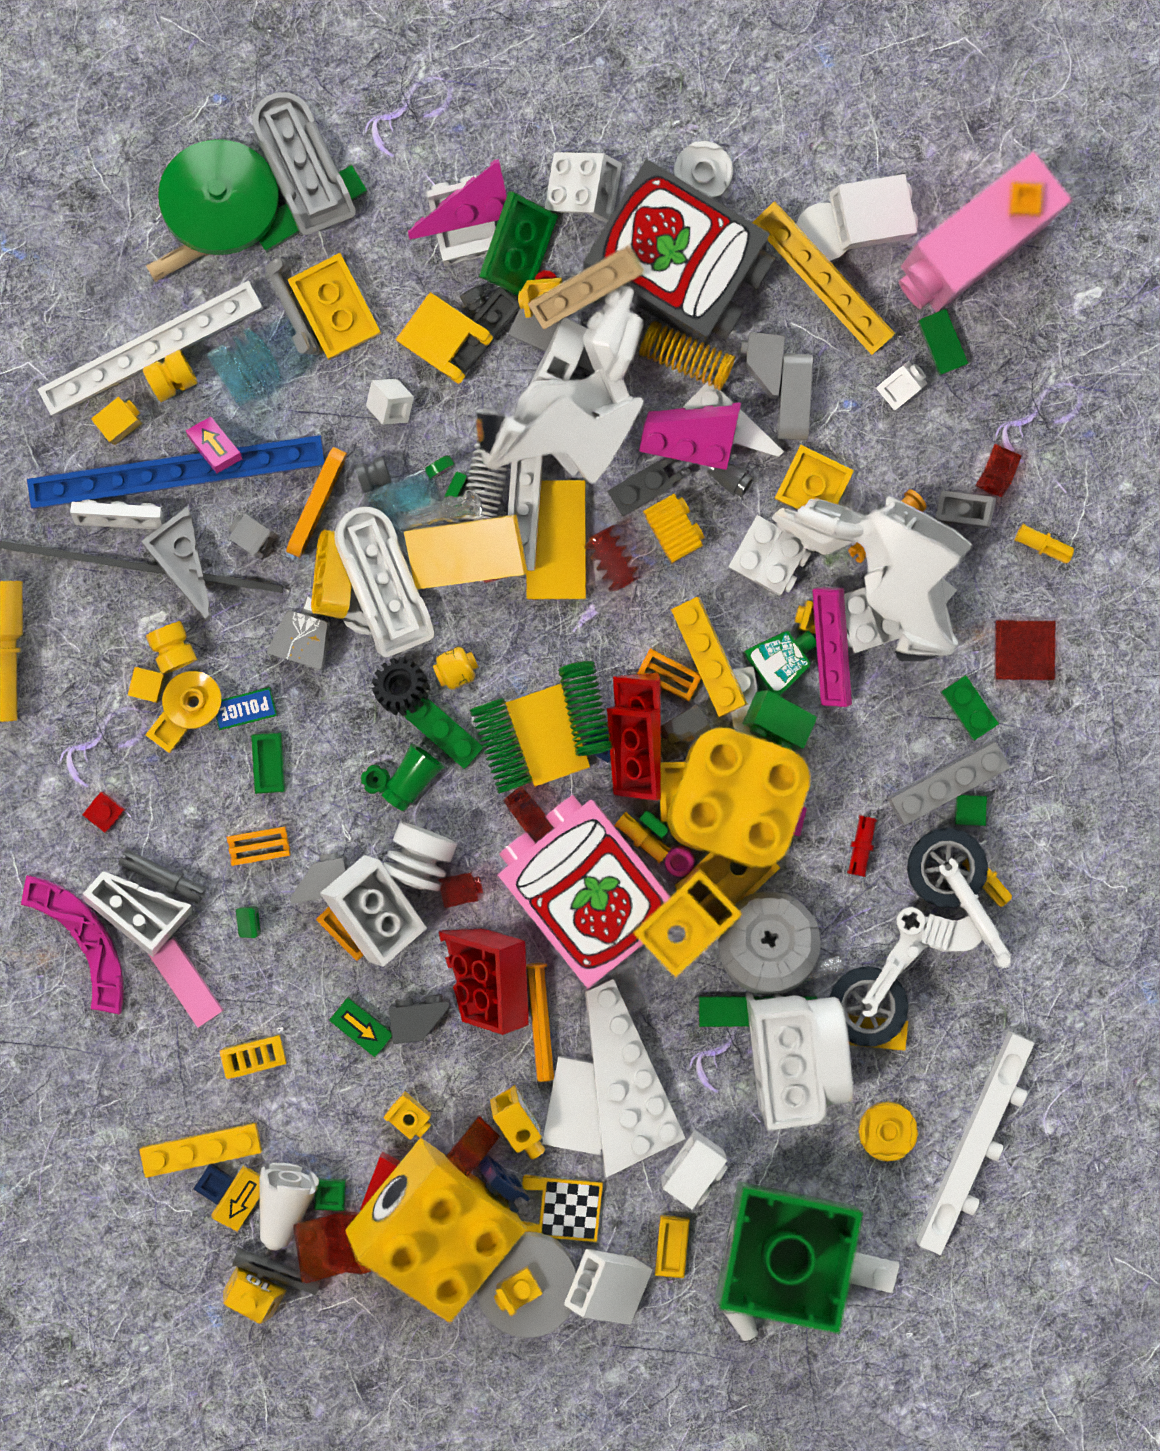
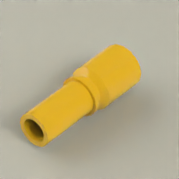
M0 581V722L17 721V653L21 652V648L17 647V640L23 635V581Z

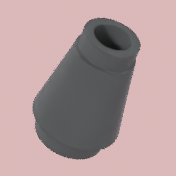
M728 463L727 470L710 467L708 470V474L733 496L737 494L743 497L754 479L749 474V470Z

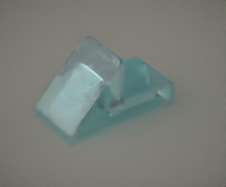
M423 475L395 484L390 482L367 493L370 506L383 512L388 518L432 504Z

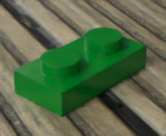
M966 675L940 691L973 741L999 725Z

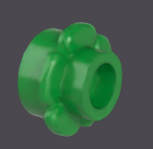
M379 765L369 766L367 771H364L361 775V783L364 784V789L368 793H382L388 787L389 772L385 768H380ZM378 777V782H374L373 778Z

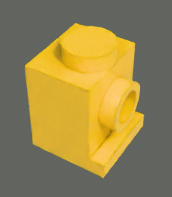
M406 1091L402 1093L383 1117L410 1140L415 1135L421 1138L431 1126L428 1122L431 1113ZM407 1114L412 1115L415 1119L414 1123L407 1124L404 1121V1116Z

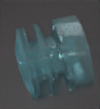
M250 327L243 330L249 341L248 344L243 345L237 335L233 336V341L237 348L235 352L232 353L222 343L206 353L218 376L239 407L256 398L252 383L257 381L266 391L270 389L264 378L268 373L276 384L283 381L279 373L277 361L263 339L252 332Z

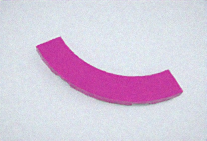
M27 875L21 905L39 910L63 924L70 931L69 933L76 940L87 958L92 983L90 1009L120 1015L123 1005L122 968L117 950L105 926L82 900L68 890L45 879Z

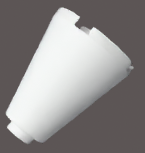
M271 1163L269 1169L261 1168L259 1175L260 1240L268 1249L281 1250L289 1245L318 1189L319 1179L311 1171L309 1176L301 1173L302 1167L298 1165Z

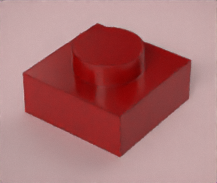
M101 791L82 815L104 833H108L126 809Z

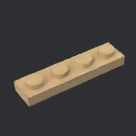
M627 245L531 300L528 305L544 330L638 277L644 272V269L631 247Z

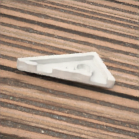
M707 382L683 408L689 410L700 409L710 405L714 407L730 406L733 402L721 390L714 389V384L708 386ZM740 410L733 444L754 449L766 455L780 457L784 451Z

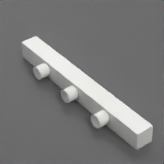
M1008 1031L916 1239L919 1246L941 1255L960 1211L972 1216L975 1214L979 1205V1199L968 1195L978 1170L984 1157L998 1161L1001 1156L1003 1145L992 1139L1008 1102L1021 1107L1027 1096V1091L1017 1087L1016 1084L1035 1044L1031 1040Z

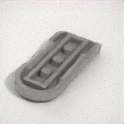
M277 92L263 98L253 112L254 132L299 232L302 235H309L352 218L356 214V209L318 130L309 106L297 95L287 92Z

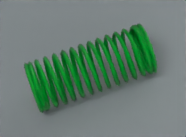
M593 661L571 663L558 669V674L562 677L560 682L564 684L562 686V689L565 690L563 695L566 697L564 702L568 703L565 708L569 710L567 715L571 716L568 721L572 723L570 728L574 729L571 732L575 736L572 740L577 742L573 746L576 748L574 752H576L575 755L577 756L602 753L613 747L611 746V741L578 746L585 742L607 739L610 737L609 734L576 740L582 736L600 734L609 730L608 728H600L584 733H575L582 729L607 725L608 722L606 721L573 727L579 723L606 718V715H597L581 720H572L580 716L602 713L605 711L603 708L570 714L576 710L602 706L603 702H594L578 707H569L573 704L599 700L602 698L601 695L567 701L573 697L599 693L600 689H591L575 694H566L570 691L597 687L599 685L598 682L582 684L573 688H564L570 684L586 683L598 679L597 676H588L570 682L564 681L567 678L582 677L596 673L597 670L594 669L596 665H594L595 662Z
M505 698L469 710L472 717L483 715L474 719V723L486 721L477 725L475 729L489 727L478 732L477 735L481 736L492 733L481 738L479 741L485 742L495 739L482 745V748L496 746L484 752L486 755L499 752L487 757L486 760L491 761L502 758L490 763L488 766L494 767L505 764L491 770L490 773L508 770L494 776L492 779L497 780L511 776L495 783V786L504 785L496 789L497 793H503L533 782L531 775L519 777L528 773L529 769L516 771L527 765L526 762L515 764L524 760V756L512 758L521 754L523 750L509 752L520 747L521 744L506 746L517 741L518 737L503 740L516 734V731L500 734L512 729L514 725L497 728L511 722L512 719L508 718L494 722L508 716L510 712L491 716L507 709L508 706L494 708L505 704Z

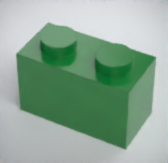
M765 690L755 693L742 724L751 728L750 733L759 738L766 739L768 737L775 741V745L789 750L804 749L817 716L773 692Z

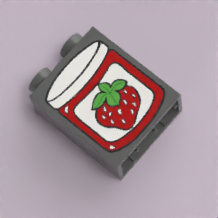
M646 158L584 259L583 270L629 245L644 269L641 275L622 285L631 287L634 290L631 302L681 333L686 334V336H692L693 340L698 339V343L704 342L705 346L712 333L727 340L745 310L732 302L743 282L758 289L776 258L763 251L770 233Z

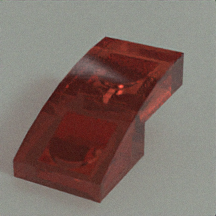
M478 1116L465 1133L454 1143L446 1157L467 1177L490 1151L500 1135Z

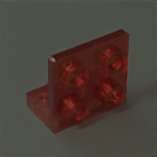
M344 1210L293 1225L302 1283L314 1282L345 1272L359 1275L371 1272L368 1267L357 1260L345 1231L359 1212Z

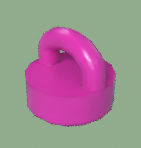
M673 846L665 857L667 871L676 877L688 875L694 867L695 857L693 852L685 846Z

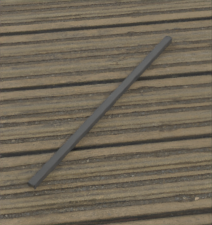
M0 541V548L167 575L160 566ZM203 573L205 581L283 593L284 586Z

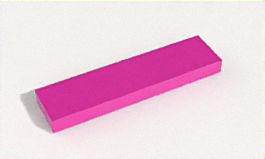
M817 587L812 590L821 705L848 707L852 705L844 588Z

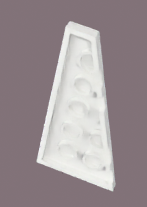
M612 977L585 990L605 1177H609L686 1139Z

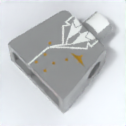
M305 597L301 614L287 610L268 647L267 654L324 670L330 623L318 619L319 614L313 613L311 609L312 598Z

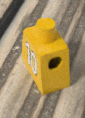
M236 1266L223 1290V1304L256 1323L262 1324L273 1317L287 1290L263 1277L262 1279L256 1277V1273Z

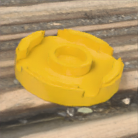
M886 1101L876 1103L865 1111L860 1118L858 1133L859 1140L866 1152L875 1159L889 1162L900 1160L913 1149L916 1144L918 1129L917 1123L908 1109L899 1103Z

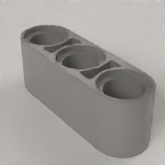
M783 353L777 439L808 440L813 355Z

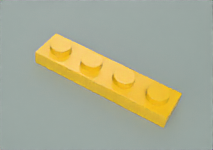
M695 597L671 609L718 716L723 717L748 705L700 597Z
M255 1122L143 1146L139 1151L145 1178L259 1154L262 1152L257 1123Z

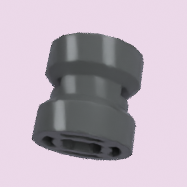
M383 456L375 458L369 467L365 463L354 465L364 494L373 491L374 484L383 487L392 485Z

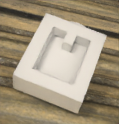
M908 361L877 386L876 389L895 411L927 385V382L924 380L926 376L917 364L912 365Z

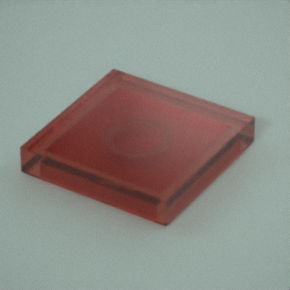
M996 620L994 627V680H1055L1056 621Z

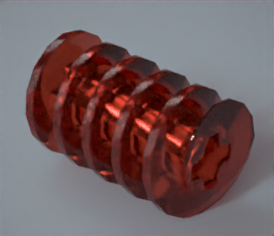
M614 524L590 537V541L584 547L586 551L595 550L590 557L591 561L601 560L596 570H607L602 580L603 582L613 581L608 588L609 592L619 591L643 577L633 576L639 569L638 566L628 567L627 564L632 560V555H621L627 546H616L621 536L610 535L611 531L615 528Z

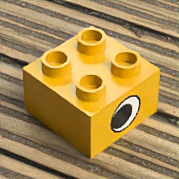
M420 1138L345 1231L360 1263L448 1323H451L523 1235L526 1228L518 1214L509 1209L505 1198L501 1194L498 1197L492 1194L483 1181Z

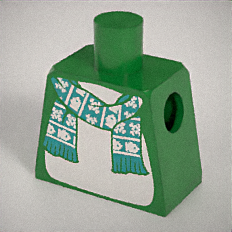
M787 630L743 651V654L750 664L754 666V670L768 690L780 696L811 666L805 654L816 647L817 644L809 631H806L794 640Z

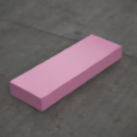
M175 937L167 941L154 957L150 956L197 1028L224 1011Z

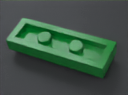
M429 698L427 700L421 699L424 703L421 708L418 705L414 706L416 712L411 713L409 710H406L407 715L404 717L463 769H466L483 749L476 739Z

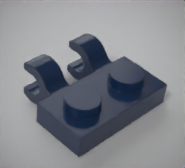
M481 1150L474 1159L480 1168L477 1172L487 1181L485 1186L495 1196L498 1197L501 1194L505 1198L509 1209L514 1213H518L519 1209L514 1201L517 1198H523L527 1202L530 1200L526 1191L521 1188V1182L517 1176L508 1173L501 1164Z

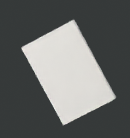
M558 1056L542 1140L543 1145L600 1155L601 1133L597 1112L593 1062Z

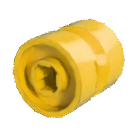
M180 349L165 356L164 363L156 361L142 368L151 389L161 403L175 396L177 389L185 391L198 384L192 368Z
M181 621L161 627L145 636L152 651L159 652L155 660L161 674L173 672L198 660L192 645L184 644L186 631Z

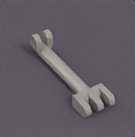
M275 258L269 262L265 269L296 332V335L291 338L299 353L320 355L322 347L315 333L308 332L282 277L283 274L291 269L292 264L290 260Z

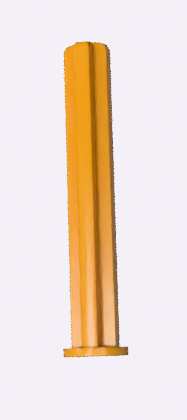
M547 963L526 964L536 1076L539 1082H548L554 1079L544 969V967H547Z

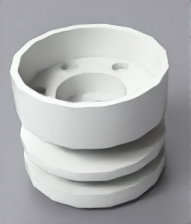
M400 821L393 841L404 847L403 852L389 850L387 856L398 861V865L384 862L383 866L390 875L401 883L421 890L439 891L442 883L431 878V875L445 877L446 872L435 864L437 860L451 862L458 843L427 829Z

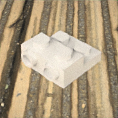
M757 515L728 568L780 596L783 591L790 592L797 579L793 575L798 565L803 567L812 551L805 548L801 544V539L794 534L783 532L775 524Z
M866 587L844 594L849 654L901 638L904 632L902 624L883 618L868 604Z

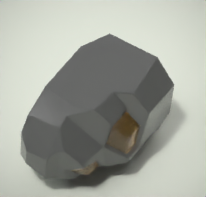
M695 705L661 725V737L669 740L671 743L678 741L691 743L712 729L698 705Z

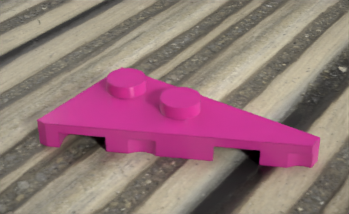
M499 159L493 160L490 166L477 177L473 176L466 182L463 188L457 189L439 203V207L428 216L422 217L414 223V226L408 230L409 240L499 220L507 197Z

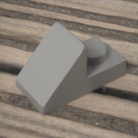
M941 491L935 519L940 522L968 525L975 529L989 528L996 498Z

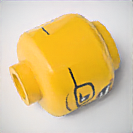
M460 646L439 654L436 657V664L433 665L441 686H447L450 690H455L475 680L474 670L479 668L473 653L469 652L466 654L465 650Z

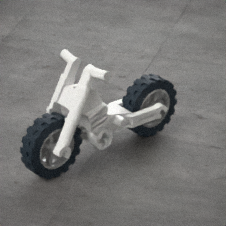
M954 828L935 829L922 836L910 852L907 872L911 886L922 899L938 907L949 908L959 906V908H963L967 916L962 920H948L932 914L925 917L920 910L913 907L903 909L896 919V924L900 931V939L889 953L883 969L877 967L855 968L844 974L833 986L830 997H836L841 1002L846 1020L848 1040L858 1046L874 1047L889 1042L900 1033L907 1020L909 1005L906 992L897 980V976L927 946L940 951H969L983 940L985 945H988L995 955L993 959L995 966L1005 968L1010 965L1011 954L977 899L987 879L988 862L985 851L979 842L965 831ZM946 846V860L943 861L933 850ZM951 846L958 848L964 854L956 860L950 859ZM929 855L940 864L939 867L925 869L926 860ZM968 858L970 872L958 869V863ZM926 873H939L940 877L935 886L929 881ZM943 879H945L951 890L939 889ZM913 912L917 915L916 921L919 925L917 928L911 927L908 931L903 928L905 922L901 919L903 915L909 916ZM867 984V994L864 998L853 990L860 985ZM851 993L860 1001L861 1005L846 1007L849 994ZM887 996L891 1003L890 1011L878 1007L880 1002ZM862 1010V1014L856 1024H854L847 1012ZM876 1012L889 1015L880 1026H878L874 1016ZM865 1016L871 1018L874 1028L866 1029L860 1027Z

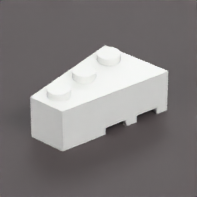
M104 871L83 893L84 901L152 957L192 913V905L181 903L159 892L155 893L147 890L138 884Z

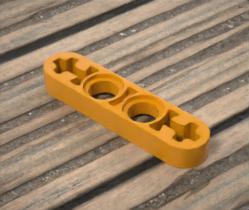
M333 447L329 452L286 549L287 553L301 558L305 552L344 466L347 452Z

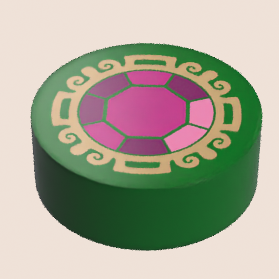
M446 455L427 466L425 472L429 479L433 480L453 468L455 463L450 455Z

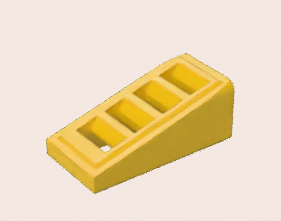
M280 1035L229 1046L220 1050L226 1079L287 1064ZM268 1044H272L276 1060L270 1061L267 1049ZM257 1047H260L263 1063H258L255 1050ZM245 1050H248L251 1066H246L243 1053ZM236 1053L239 1064L238 1069H234L231 1054Z

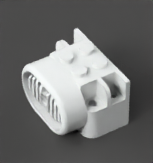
M752 992L746 993L758 1106L767 1131L816 1124L823 1119L826 1113V1106L849 1103L853 1098V1078L846 1020L839 999L830 997L806 1000L801 996L794 995L782 997L779 993L774 994L771 999L755 1001Z

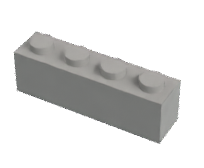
M990 741L886 798L900 824L906 825L1006 771L1010 766L997 742Z

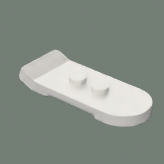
M358 507L349 511L339 520L336 526L335 544L372 633L377 652L383 657H390L431 640L434 637V630L430 615L414 584L397 542V534L391 521L383 512L372 507Z

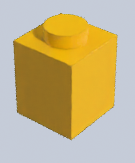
M119 396L91 418L106 439L113 445L119 443L142 424L137 417L141 412L130 399L125 402Z

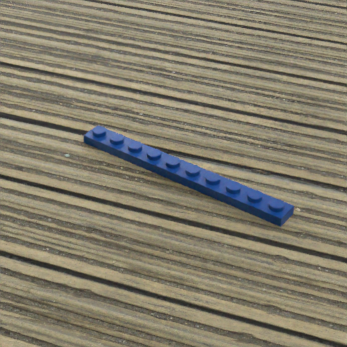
M318 435L237 447L242 460L217 474L201 453L29 478L27 479L30 505L32 509L81 502L82 500H100L321 467L325 463L322 436Z

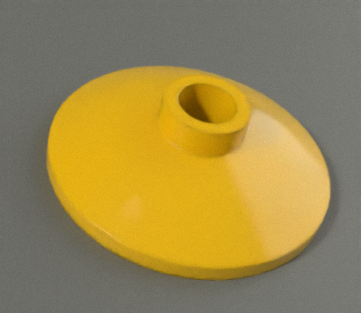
M187 671L175 676L165 687L162 696L163 710L168 719L178 727L185 729H197L209 724L217 716L222 702L221 691L215 680L199 671ZM192 699H199L196 707L189 706V702Z

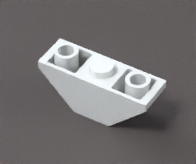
M566 317L563 318L530 385L535 381L561 379L569 381L584 347L583 336L588 328Z

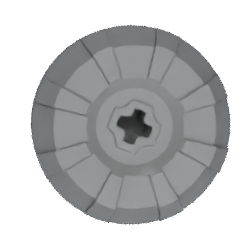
M753 893L737 902L734 906L742 915L719 936L718 941L720 960L729 977L745 990L760 995L784 994L800 986L814 970L820 952V933L814 916L802 903L784 893Z
M524 1232L477 1290L480 1307L495 1327L512 1336L531 1338L550 1333L563 1324L572 1312L564 1303L577 1273L576 1265L569 1252L556 1239L537 1232ZM528 1266L543 1293L518 1308L516 1314L510 1316L507 1310L501 1311L495 1301L494 1295L497 1294L496 1284Z

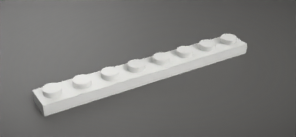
M247 281L37 390L50 415L54 417L142 372V368L156 361H163L165 356L178 349L183 351L264 308L251 283Z

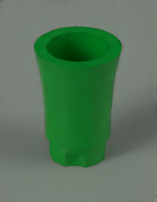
M411 743L402 762L387 783L388 787L381 796L389 804L405 812L410 803L413 804L424 788L445 767L430 753Z

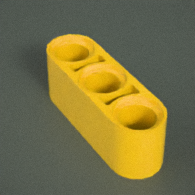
M323 530L317 542L311 609L315 614L343 619L349 610L352 584L335 544V532Z

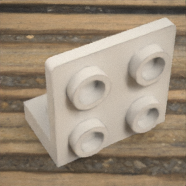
M555 152L545 209L560 213H585L600 221L608 222L615 208L622 163L604 153Z

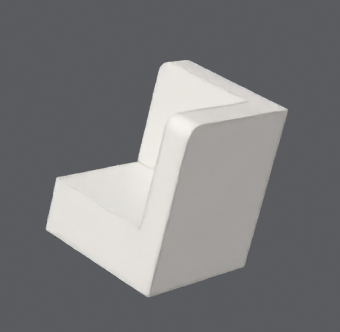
M398 379L372 380L366 407L382 425L408 423L414 396Z

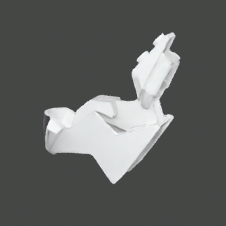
M620 286L609 292L605 299L607 303L603 309L595 313L588 322L589 328L583 336V343L592 367L595 370L589 378L571 381L557 379L533 382L519 397L515 414L512 417L497 414L486 408L476 410L477 439L483 464L492 470H496L506 463L552 454L570 475H576L579 470L590 483H595L613 460L643 405L641 398H631L622 378L630 362H633L643 328V320L629 311L634 293L631 287Z
M891 496L886 498V506L878 511L874 509L867 516L852 511V508L817 498L810 499L805 507H800L797 512L781 508L772 516L771 519L777 522L776 525L780 530L787 534H794L801 539V544L811 551H818L825 555L855 541L865 549L868 563V574L865 576L867 602L883 618L901 623L904 629L895 650L899 661H926L954 653L958 646V641L952 631L942 578L960 562L961 557L972 546L971 542L957 531Z

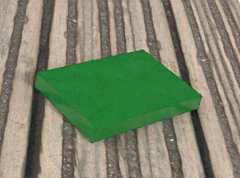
M508 192L479 277L518 296L526 281L535 280L539 272L558 215L515 192Z

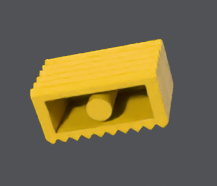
M675 494L643 511L644 517L671 564L702 548L701 540L705 538L697 523L692 525L688 519L687 514L690 513V509L683 497L677 499Z

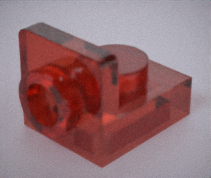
M994 444L983 472L976 482V486L988 494L1003 497L1013 481L1022 455Z
M473 871L438 879L442 883L440 891L445 908L478 902L480 900L479 894L484 893L480 876L474 877Z

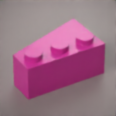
M741 402L732 403L730 406H704V408L686 410V408L650 411L644 423L639 452L727 470Z

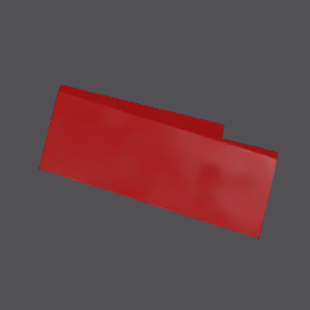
M659 673L614 676L615 706L607 708L609 741L612 742L611 746H613L610 749L613 795L656 801L661 800V702Z

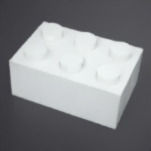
M364 855L320 892V895L369 962L382 967L427 929L379 859Z

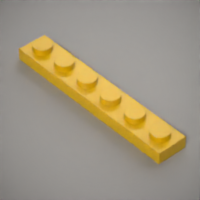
M776 201L752 222L770 233L768 242L871 355L894 336L895 332Z

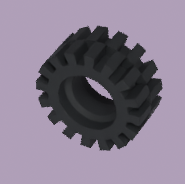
M400 657L399 662L395 658L390 659V666L384 662L381 665L384 670L381 672L377 669L375 672L378 679H372V684L375 686L372 688V692L375 698L386 711H390L393 715H397L399 712L402 716L407 715L406 710H409L411 713L416 712L414 706L418 705L421 708L424 705L421 699L427 700L429 696L426 690H430L427 676L410 659L407 661L405 658ZM403 677L410 679L411 686L406 693L400 696L392 695L391 686L396 680Z

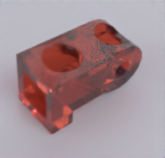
M523 786L518 787L503 799L508 809L535 843L554 829L546 819L545 812L532 799Z

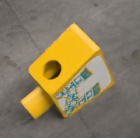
M516 1085L490 1099L492 1116L515 1152L519 1153L525 1150L530 1159H535L542 1155L545 1148L540 1142L542 1138L540 1126Z

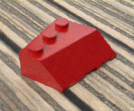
M487 929L438 931L440 941H446L449 956L445 957L447 967L453 968L456 984L453 986L462 1022L501 1035L528 1026L525 940Z

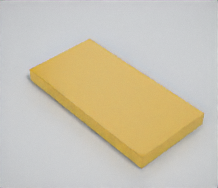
M541 480L535 571H528L526 574L527 600L586 599L585 480Z
M517 514L404 531L413 581L417 590L521 576L528 573Z

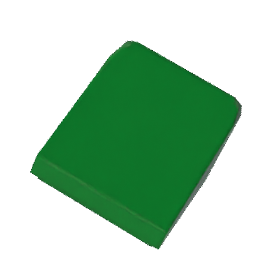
M258 907L237 908L236 919L239 937H258L261 934Z

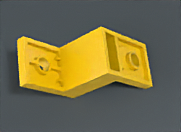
M709 852L693 867L688 875L675 884L677 891L633 933L676 978L742 915L734 905L744 897L755 893L780 869L776 863L764 867H747L743 874L735 875L730 870L732 859ZM674 925H679L685 930V937L680 942H672L668 938V930Z

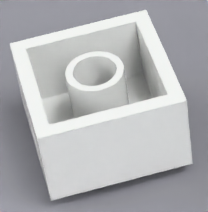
M694 1130L661 1176L663 1190L691 1210H693L696 1204L701 1206L710 1193V1190L707 1188L714 1179L719 1181L728 1168L725 1165L727 1159L724 1150Z

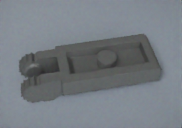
M665 458L661 462L653 463L607 492L621 516L624 517L671 489L673 484L692 473L690 467H684L668 478L664 468L675 464L679 460Z

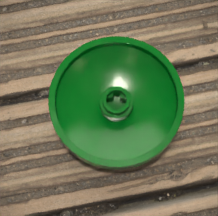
M213 139L198 142L185 148L170 161L159 183L158 200L166 226L181 243L201 253L227 255L243 251L253 246L265 236L277 215L279 193L274 174L269 164L259 153L239 142Z

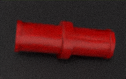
M859 815L855 840L851 841L850 847L853 849L847 874L866 877L870 851H874L872 841L878 819Z

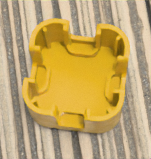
M716 728L704 733L692 744L684 763L686 768L677 793L673 796L668 809L667 824L672 836L679 843L687 847L715 853L732 859L731 862L741 866L756 868L776 863L788 850L809 789L810 772L806 762L792 750L732 729Z

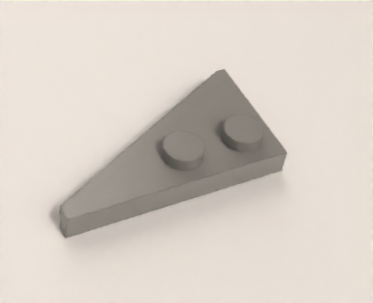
M186 507L144 538L141 543L207 622L212 618L192 518L189 509Z

